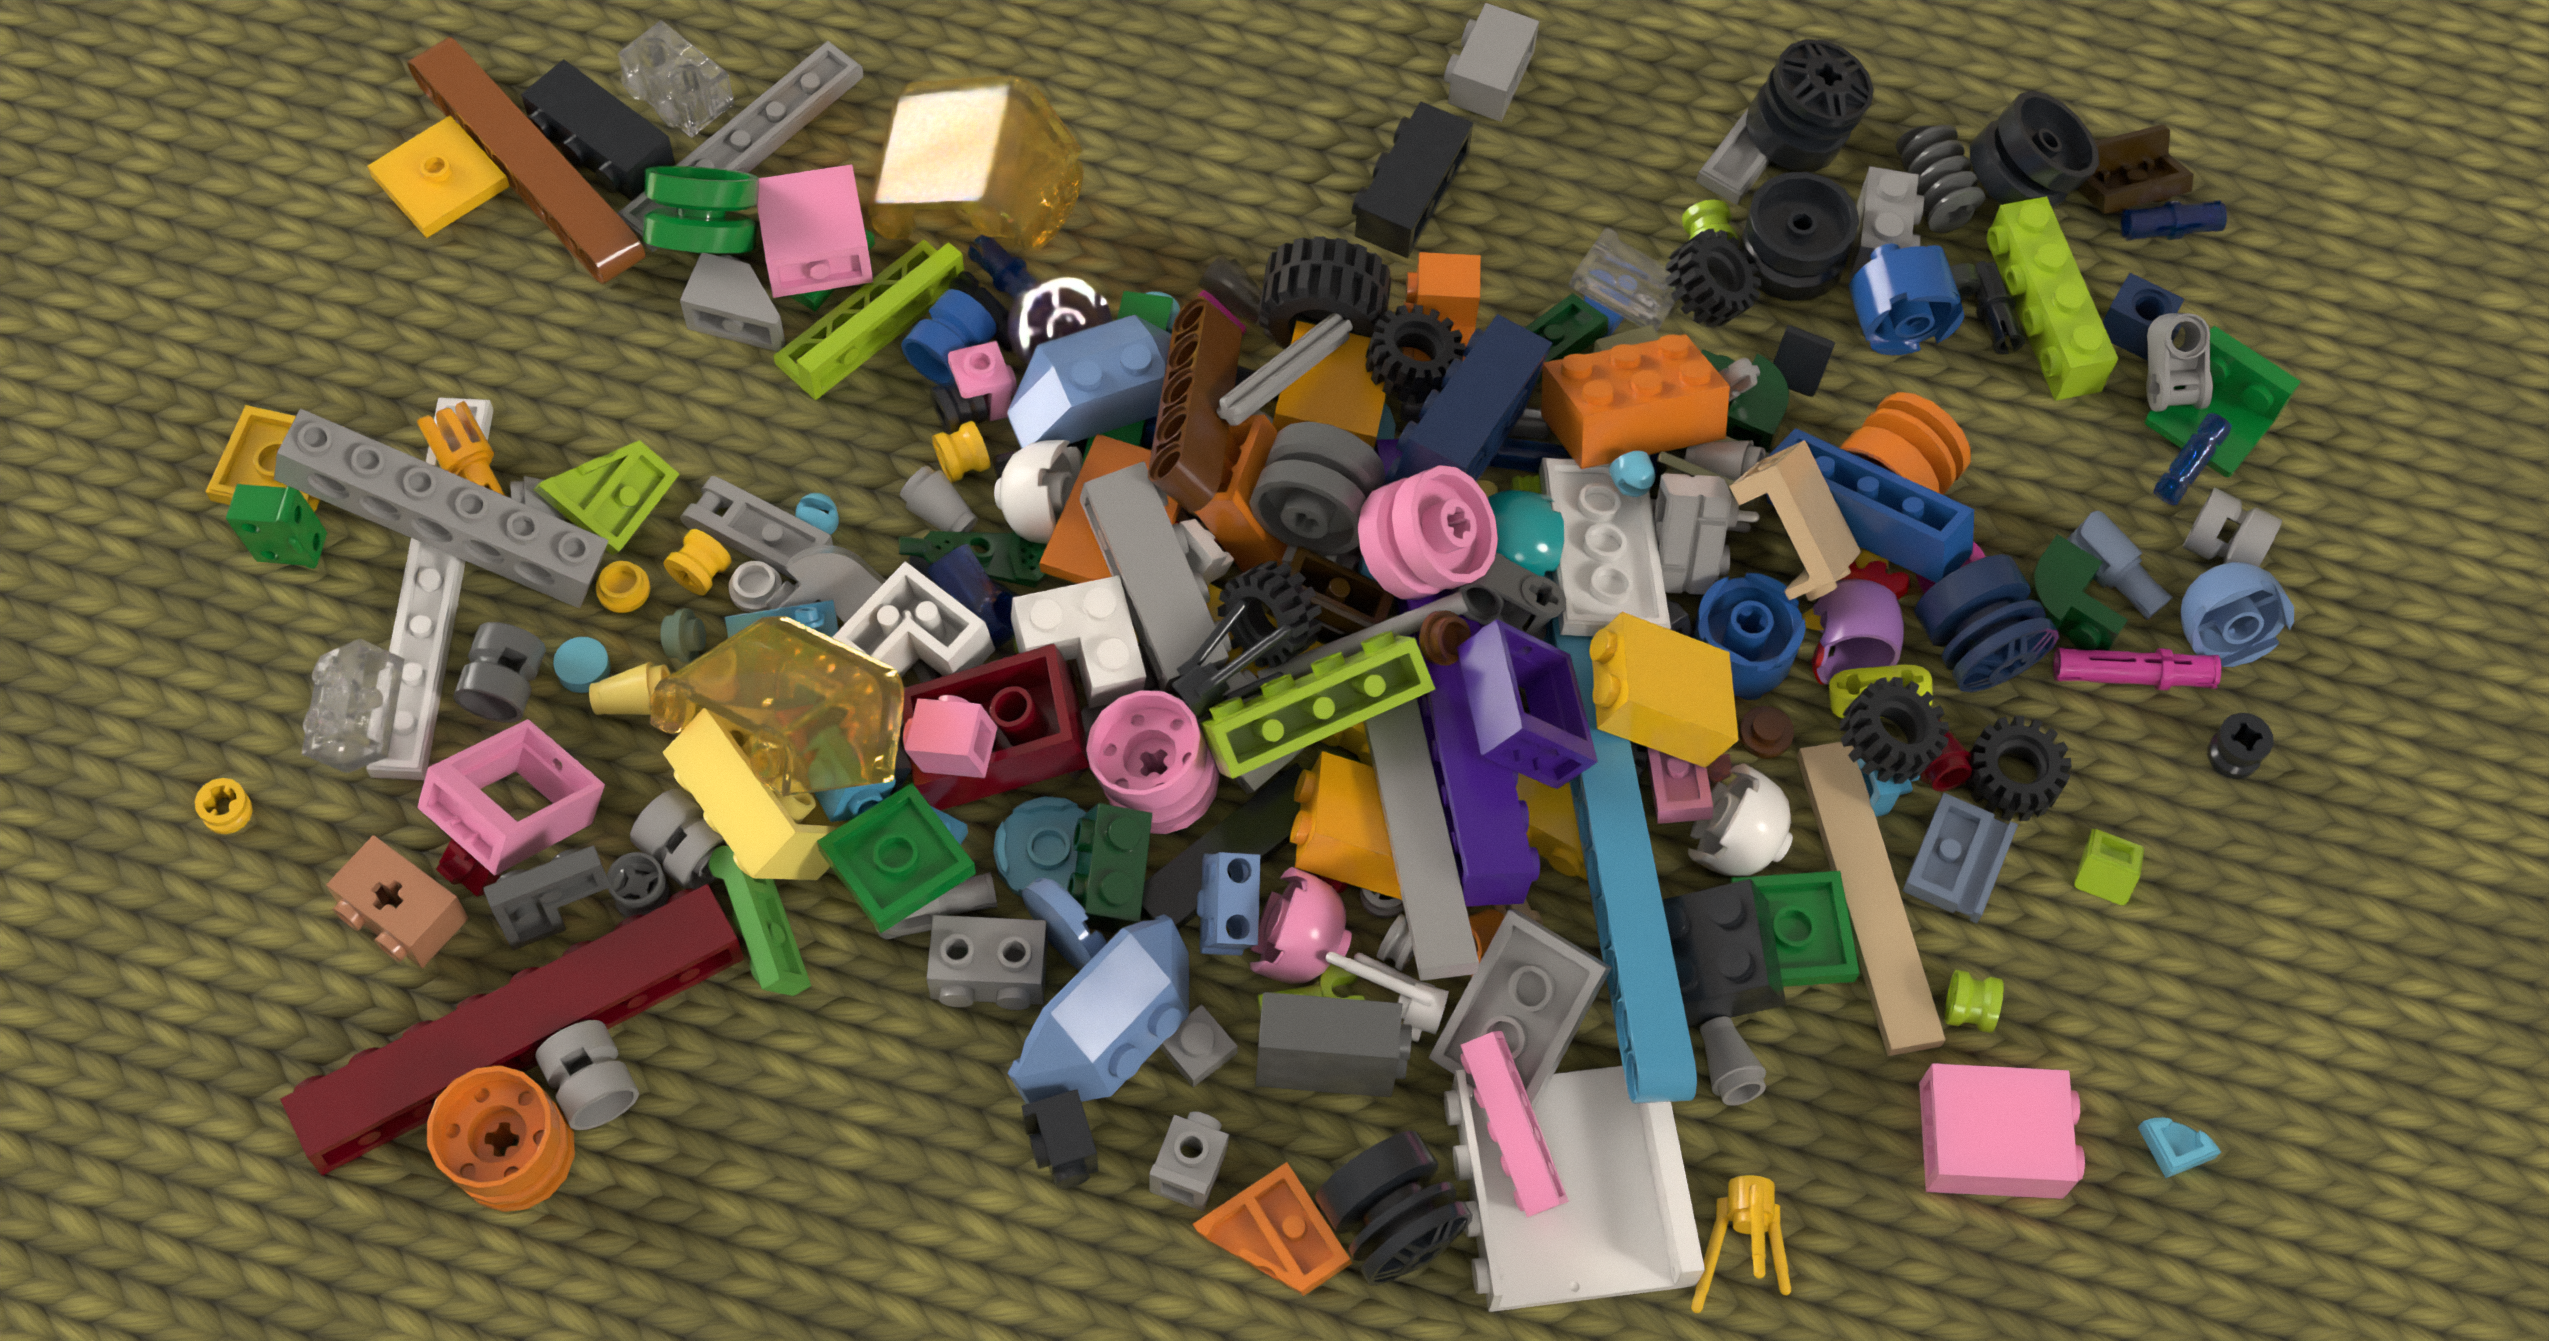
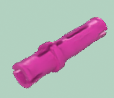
M2057 647L2053 657V677L2055 681L2060 682L2087 681L2153 685L2155 690L2167 691L2171 686L2217 689L2221 679V660L2219 655L2173 654L2171 649L2158 648L2155 653H2137Z

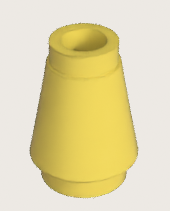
M647 662L603 679L600 682L591 683L589 686L590 703L596 715H660L664 708L673 707L675 701L672 677L669 669L664 664L654 666L652 662Z

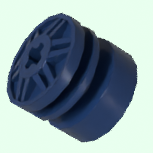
M2004 554L1988 556L1959 568L1932 586L1919 599L1914 609L1918 621L1932 644L1945 647L1941 655L1947 669L1953 670L1952 676L1960 691L1969 693L1982 691L2010 680L2040 661L2054 647L2059 638L2058 631L2051 619L2044 618L2046 615L2041 603L2027 600L2031 592L2029 584L2011 556Z

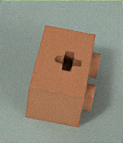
M374 835L326 884L337 902L332 910L343 922L356 931L366 926L378 935L374 942L392 959L401 962L407 957L422 969L469 919L456 895Z

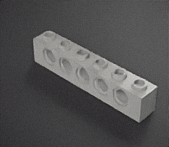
M301 408L277 452L274 480L579 609L600 566L609 541Z

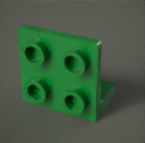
M2214 325L2209 330L2210 372L2213 384L2212 398L2209 406L2205 409H2196L2193 405L2167 406L2164 411L2155 412L2151 410L2146 416L2144 423L2222 476L2229 478L2281 415L2301 381ZM2185 385L2174 386L2173 389H2184Z

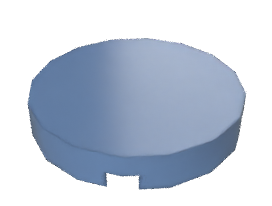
M1038 877L1021 890L1022 899L1033 920H1046L1048 941L1078 971L1107 944L1101 932L1098 933L1096 930L1090 935V931L1084 922L1088 919L1085 915L1086 911L1068 891L1054 880Z

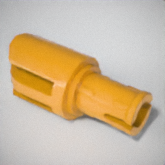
M465 401L456 404V414L448 407L437 411V425L429 415L417 420L421 432L443 470L507 496L489 466L494 452Z

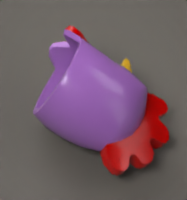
M1879 560L1869 562L1863 569L1857 568L1856 562L1853 561L1848 566L1851 573L1836 581L1838 587L1828 594L1817 598L1813 608L1802 614V619L1804 620L1805 618L1806 628L1823 633L1811 659L1814 676L1820 685L1829 684L1830 679L1843 670L1893 666L1897 664L1900 659L1904 637L1903 616L1898 600L1907 594L1910 586V580L1906 573L1896 572L1888 574L1886 563ZM1835 645L1833 656L1828 657L1830 647Z

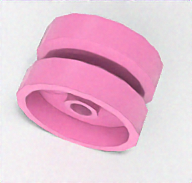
M1439 465L1410 478H1403L1372 491L1361 507L1358 534L1363 558L1369 572L1381 587L1400 599L1419 600L1437 594L1444 589H1453L1469 584L1484 576L1495 560L1498 536L1495 515L1488 498L1471 476L1456 467Z

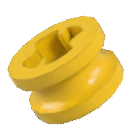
M228 778L214 779L203 785L194 801L195 810L207 828L218 834H230L240 830L248 823L253 812L252 802L241 785ZM228 797L231 801L229 803L230 811L219 815L217 812L219 809L218 801Z

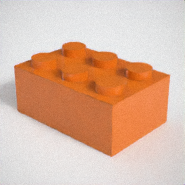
M1686 334L1665 335L1659 340L1634 345L1621 344L1609 350L1585 355L1571 354L1560 360L1545 362L1542 372L1541 416L1580 469L1612 463L1621 455L1632 451H1644L1648 455L1660 453V451L1666 452L1726 439L1730 386Z

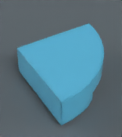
M2152 1118L2143 1121L2138 1126L2142 1137L2165 1178L2213 1160L2221 1153L2218 1146L2207 1134L2201 1130L2197 1132L2186 1125L2173 1122L2170 1118Z

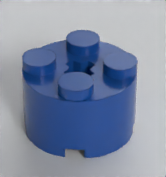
M1897 244L1882 245L1871 253V261L1854 275L1848 285L1866 342L1868 340L1871 348L1880 354L1905 355L1920 351L1919 342L1933 336L1936 343L1945 340L1959 328L1964 319L1961 298L1943 248L1937 245L1928 247L1914 246L1901 249Z
M1746 573L1744 578L1728 580V576L1720 579L1707 590L1700 603L1692 627V635L1696 640L1730 653L1734 695L1745 700H1756L1761 698L1764 693L1776 688L1787 677L1804 638L1806 627L1805 618L1804 620L1802 619L1798 608L1799 601L1797 598L1788 600L1784 592L1787 588L1786 585L1767 575Z

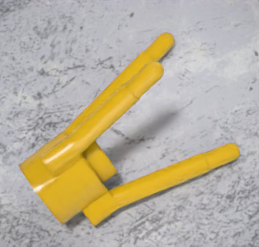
M1754 1175L1732 1178L1728 1182V1197L1716 1200V1219L1703 1260L1705 1271L1696 1285V1291L1691 1304V1310L1694 1313H1700L1703 1309L1729 1221H1733V1229L1735 1231L1751 1234L1754 1276L1758 1279H1762L1765 1276V1232L1768 1231L1779 1290L1782 1295L1790 1294L1789 1270L1780 1227V1205L1775 1204V1184L1770 1179Z

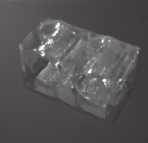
M662 20L618 53L623 73L621 82L627 92L637 100L643 98L655 108L656 113L663 122L670 127L678 126L691 138L734 104L728 73Z

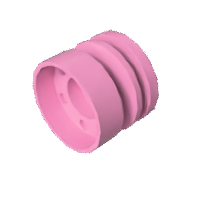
M1141 690L1119 697L1101 711L1090 728L1086 747L1090 768L1099 785L1103 788L1110 805L1153 813L1150 830L1152 834H1168L1187 828L1206 813L1216 797L1220 775L1195 714L1183 700L1163 691Z

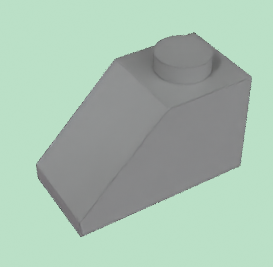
M701 253L680 299L687 329L777 352L784 348L786 342L781 317L750 264L729 255L716 256Z

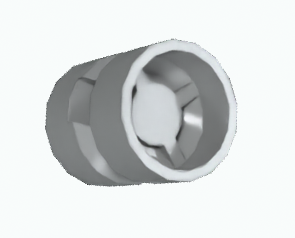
M2214 487L2197 516L2182 548L2207 560L2219 556L2222 558L2223 564L2247 562L2259 567L2281 526L2282 519L2257 507L2245 511L2242 509L2240 499ZM2226 519L2239 524L2228 544L2217 539Z
M670 789L655 798L641 812L631 830L630 841L643 853L653 856L659 864L663 863V871L683 889L692 888L696 890L706 884H711L717 879L712 875L709 868L710 857L718 847L729 845L721 834L715 832L706 823L703 817L704 810L681 789Z
M598 1020L583 1021L560 1030L548 1038L535 1054L536 1061L549 1087L558 1090L556 1094L557 1103L569 1127L574 1130H588L617 1118L626 1112L639 1096L638 1088L625 1063L615 1061L618 1056L617 1047L605 1024Z

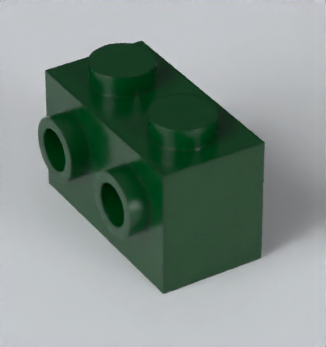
M1098 803L1082 818L1078 819L1073 836V850L1078 851L1075 872H1072L1066 891L1086 911L1085 915L1088 919L1084 922L1088 928L1118 933L1122 928L1140 922L1153 813Z

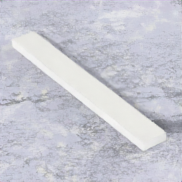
M438 398L434 417L436 425L437 411L448 407L456 414V404L465 401L488 441L493 415V407L490 400ZM429 446L426 462L441 468ZM413 538L410 541L366 768L371 778L425 780L465 568V560Z

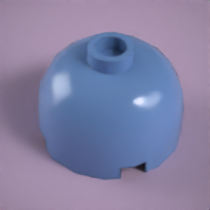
M2230 562L2213 567L2201 574L2188 587L2182 599L2181 625L2189 644L2196 655H2219L2222 658V667H2235L2250 663L2271 652L2279 644L2276 635L2283 629L2285 624L2290 630L2294 623V606L2280 583L2270 572L2247 562Z

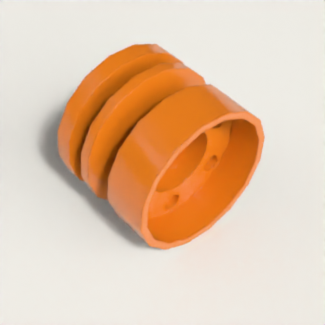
M1897 392L1887 396L1878 405L1876 411L1866 418L1862 427L1855 430L1839 447L1941 495L1950 489L1953 482L1960 478L1971 463L1970 446L1963 430L1947 412L1934 402L1913 393Z
M504 1066L476 1068L453 1080L437 1097L427 1121V1146L436 1166L481 1206L502 1212L529 1209L550 1198L566 1180L575 1157L574 1132L569 1127L558 1105L551 1100L550 1096L541 1086L524 1072ZM514 1138L519 1141L517 1146H511ZM501 1147H508L505 1156L500 1153Z

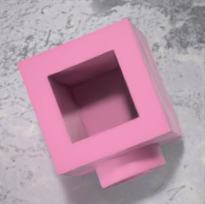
M952 695L940 696L938 700L917 699L913 718H909L904 727V750L922 772L985 778L997 726L981 704L970 703L963 698Z

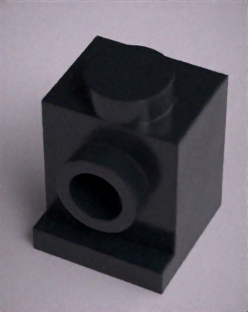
M1077 1089L1021 1106L1025 1131L1029 1135L1038 1169L1049 1167L1054 1185L1056 1184L1057 1188L1066 1189L1080 1185L1090 1178L1089 1174L1098 1171L1096 1147Z

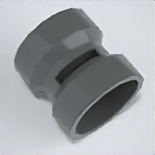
M632 852L623 855L612 863L607 872V878L611 886L608 888L610 895L615 902L619 914L624 919L637 914L646 915L664 906L672 896L659 862L648 854Z

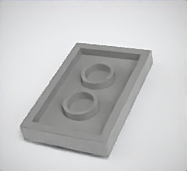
M1516 909L1508 910L1479 964L1478 974H1474L1429 1059L1455 1075L1456 1070L1464 1069L1460 1057L1463 1053L1461 1044L1490 1032L1503 1031L1534 1111L1612 967ZM1465 1071L1467 1083L1476 1087L1472 1074H1468Z

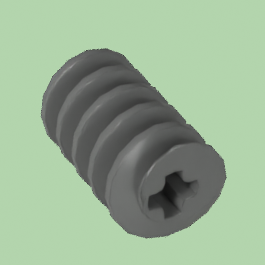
M1924 125L1916 127L1900 136L1895 145L1897 153L1901 156L1902 165L1908 171L1907 173L1919 174L1917 195L1924 196L1923 214L1928 218L1929 228L1935 233H1948L1965 225L1972 218L1974 211L1985 200L1983 190L1977 187L1978 178L1976 174L1970 171L1972 168L1969 158L1963 156L1965 150L1963 144L1957 141V130L1951 125Z

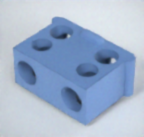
M1224 852L1203 854L1201 890L1197 894V914L1200 916L1199 949L1201 954L1242 956L1244 949L1258 945L1260 855ZM1226 926H1227L1228 929H1229V933H1230L1229 935H1228V933H1227V931H1226Z

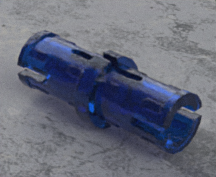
M2176 200L2165 202L2162 207L2125 209L2121 215V232L2123 237H2126V241L2166 236L2168 240L2182 239L2184 234L2220 232L2225 229L2227 223L2226 207L2224 203H2221V200L2195 204H2182Z

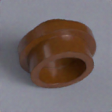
M1447 610L1434 611L1425 618L1420 629L1419 643L1424 657L1434 665H1451L1459 660L1457 647L1471 638V631L1467 622L1454 612Z
M1759 706L1745 714L1740 724L1739 735L1749 753L1758 758L1768 759L1779 756L1787 751L1794 737V727L1790 718L1783 711L1771 706Z

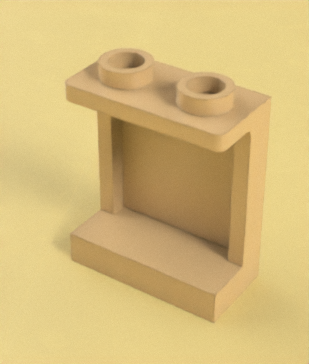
M1805 440L1758 461L1729 486L1739 505L1768 493L1805 567L1802 573L1784 590L1788 600L1803 594L1806 595L1808 601L1822 597L1838 587L1836 581L1851 573L1848 566L1859 556L1861 551Z

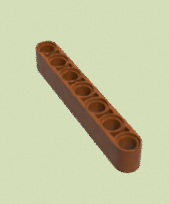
M447 37L407 62L411 75L425 95L446 117L449 115L453 117L506 175L509 186L596 281L604 285L646 258L643 246L631 228L452 37Z

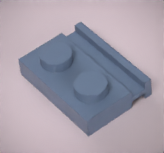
M1943 793L1902 891L1953 914L1956 910L1970 916L1969 920L1977 924L1984 912L2018 824L2012 821L2006 824L1995 819V814Z

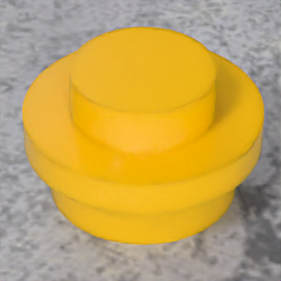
M616 561L607 565L600 573L596 582V594L600 603L606 609L617 613L631 612L646 602L650 594V582L646 572L639 566L628 561Z

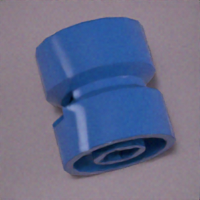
M954 289L947 290L929 309L932 319L920 320L901 344L905 357L919 373L932 382L946 387L956 382L948 363L949 352L989 343L997 332L996 323L990 313L973 297Z

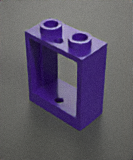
M1498 619L1481 628L1475 635L1457 647L1482 757L1555 789H1559L1598 762L1573 662L1569 653ZM1518 686L1525 689L1531 715L1523 710Z

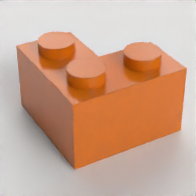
M1419 252L1417 272H1407L1406 301H1404L1403 305H1406L1408 313L1412 312L1414 305L1423 306L1422 314L1429 315L1431 309L1439 311L1437 320L1442 322L1448 317L1453 321L1454 324L1451 331L1460 330L1463 336L1460 343H1465V348L1476 326L1480 301L1481 255ZM1402 347V353L1413 360L1432 361L1421 350L1412 347Z

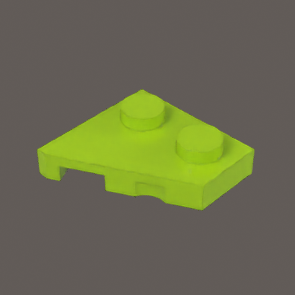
M638 440L569 471L550 477L538 483L533 490L577 527L609 540L605 550L614 555L620 552L680 474L642 441Z

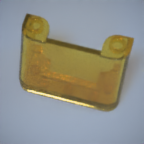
M1009 75L905 84L892 104L868 207L872 226L887 239L909 238L916 227L915 220L912 217L915 210L964 208L970 216L971 224L981 234L987 237H1021L1083 150L1039 89L1028 80L1019 76Z
M762 617L659 681L650 698L649 707L651 715L649 724L665 733H681L703 708H706L754 733V743L750 753L751 768L761 783L782 796L892 782L904 706V687L898 672L890 665L789 617Z

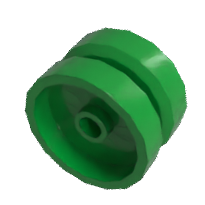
M658 166L646 169L645 195L653 202L669 207L656 208L644 215L643 241L646 244L660 248L696 253H742L756 249L757 223L747 215L731 211L747 210L758 204L759 177L745 172L709 167Z

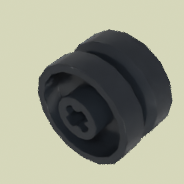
M2032 90L2019 94L2003 110L1998 120L1990 122L1974 138L1969 146L1970 162L1978 180L1987 192L2001 205L2047 196L2054 210L2065 200L2070 191L2078 189L2095 173L2099 165L2098 148L2091 132L2081 119L2063 102L2046 93Z
M1789 172L1767 180L1754 194L1738 248L1740 251L1747 248L1751 256L1746 258L1748 263H1756L1759 271L1754 273L1753 277L1761 278L1759 289L1769 296L1787 301L1812 300L1828 293L1841 280L1848 255L1855 240L1859 226L1856 204L1844 188L1829 178L1817 174Z

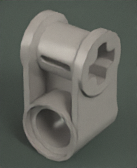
M2168 313L2159 316L2151 323L2147 333L2148 376L2146 392L2150 408L2155 412L2164 411L2167 406L2193 405L2196 409L2207 408L2211 402L2213 390L2210 372L2209 326L2204 319L2196 314ZM2177 324L2184 328L2186 335L2185 342L2179 349L2175 348L2171 340L2172 330ZM2185 385L2184 389H2173L2174 386Z

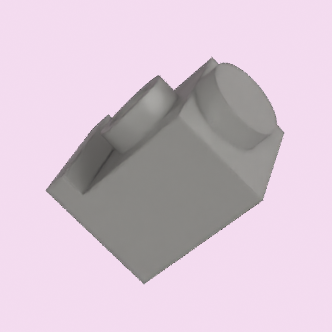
M1190 1112L1187 1119L1174 1115L1157 1160L1149 1174L1151 1193L1204 1212L1228 1150L1229 1134L1220 1131L1222 1124L1217 1119L1201 1112ZM1186 1145L1202 1151V1153L1196 1158H1187L1180 1150Z

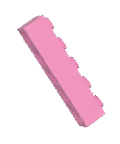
M1503 1031L1490 1032L1461 1044L1460 1046L1463 1051L1460 1055L1462 1065L1468 1074H1472L1476 1084L1474 1088L1476 1101L1481 1108L1486 1110L1489 1122H1487L1488 1132L1492 1140L1498 1142L1503 1154L1500 1157V1162L1505 1174L1508 1177H1512L1516 1188L1514 1199L1520 1211H1525L1526 1216L1530 1217L1569 1202Z

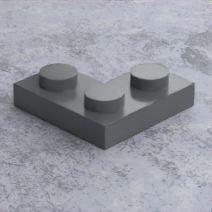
M593 845L583 850L579 848L565 850L557 854L551 862L528 871L520 869L502 875L496 883L483 889L489 906L512 951L565 931L566 927L558 907L600 892L611 886Z

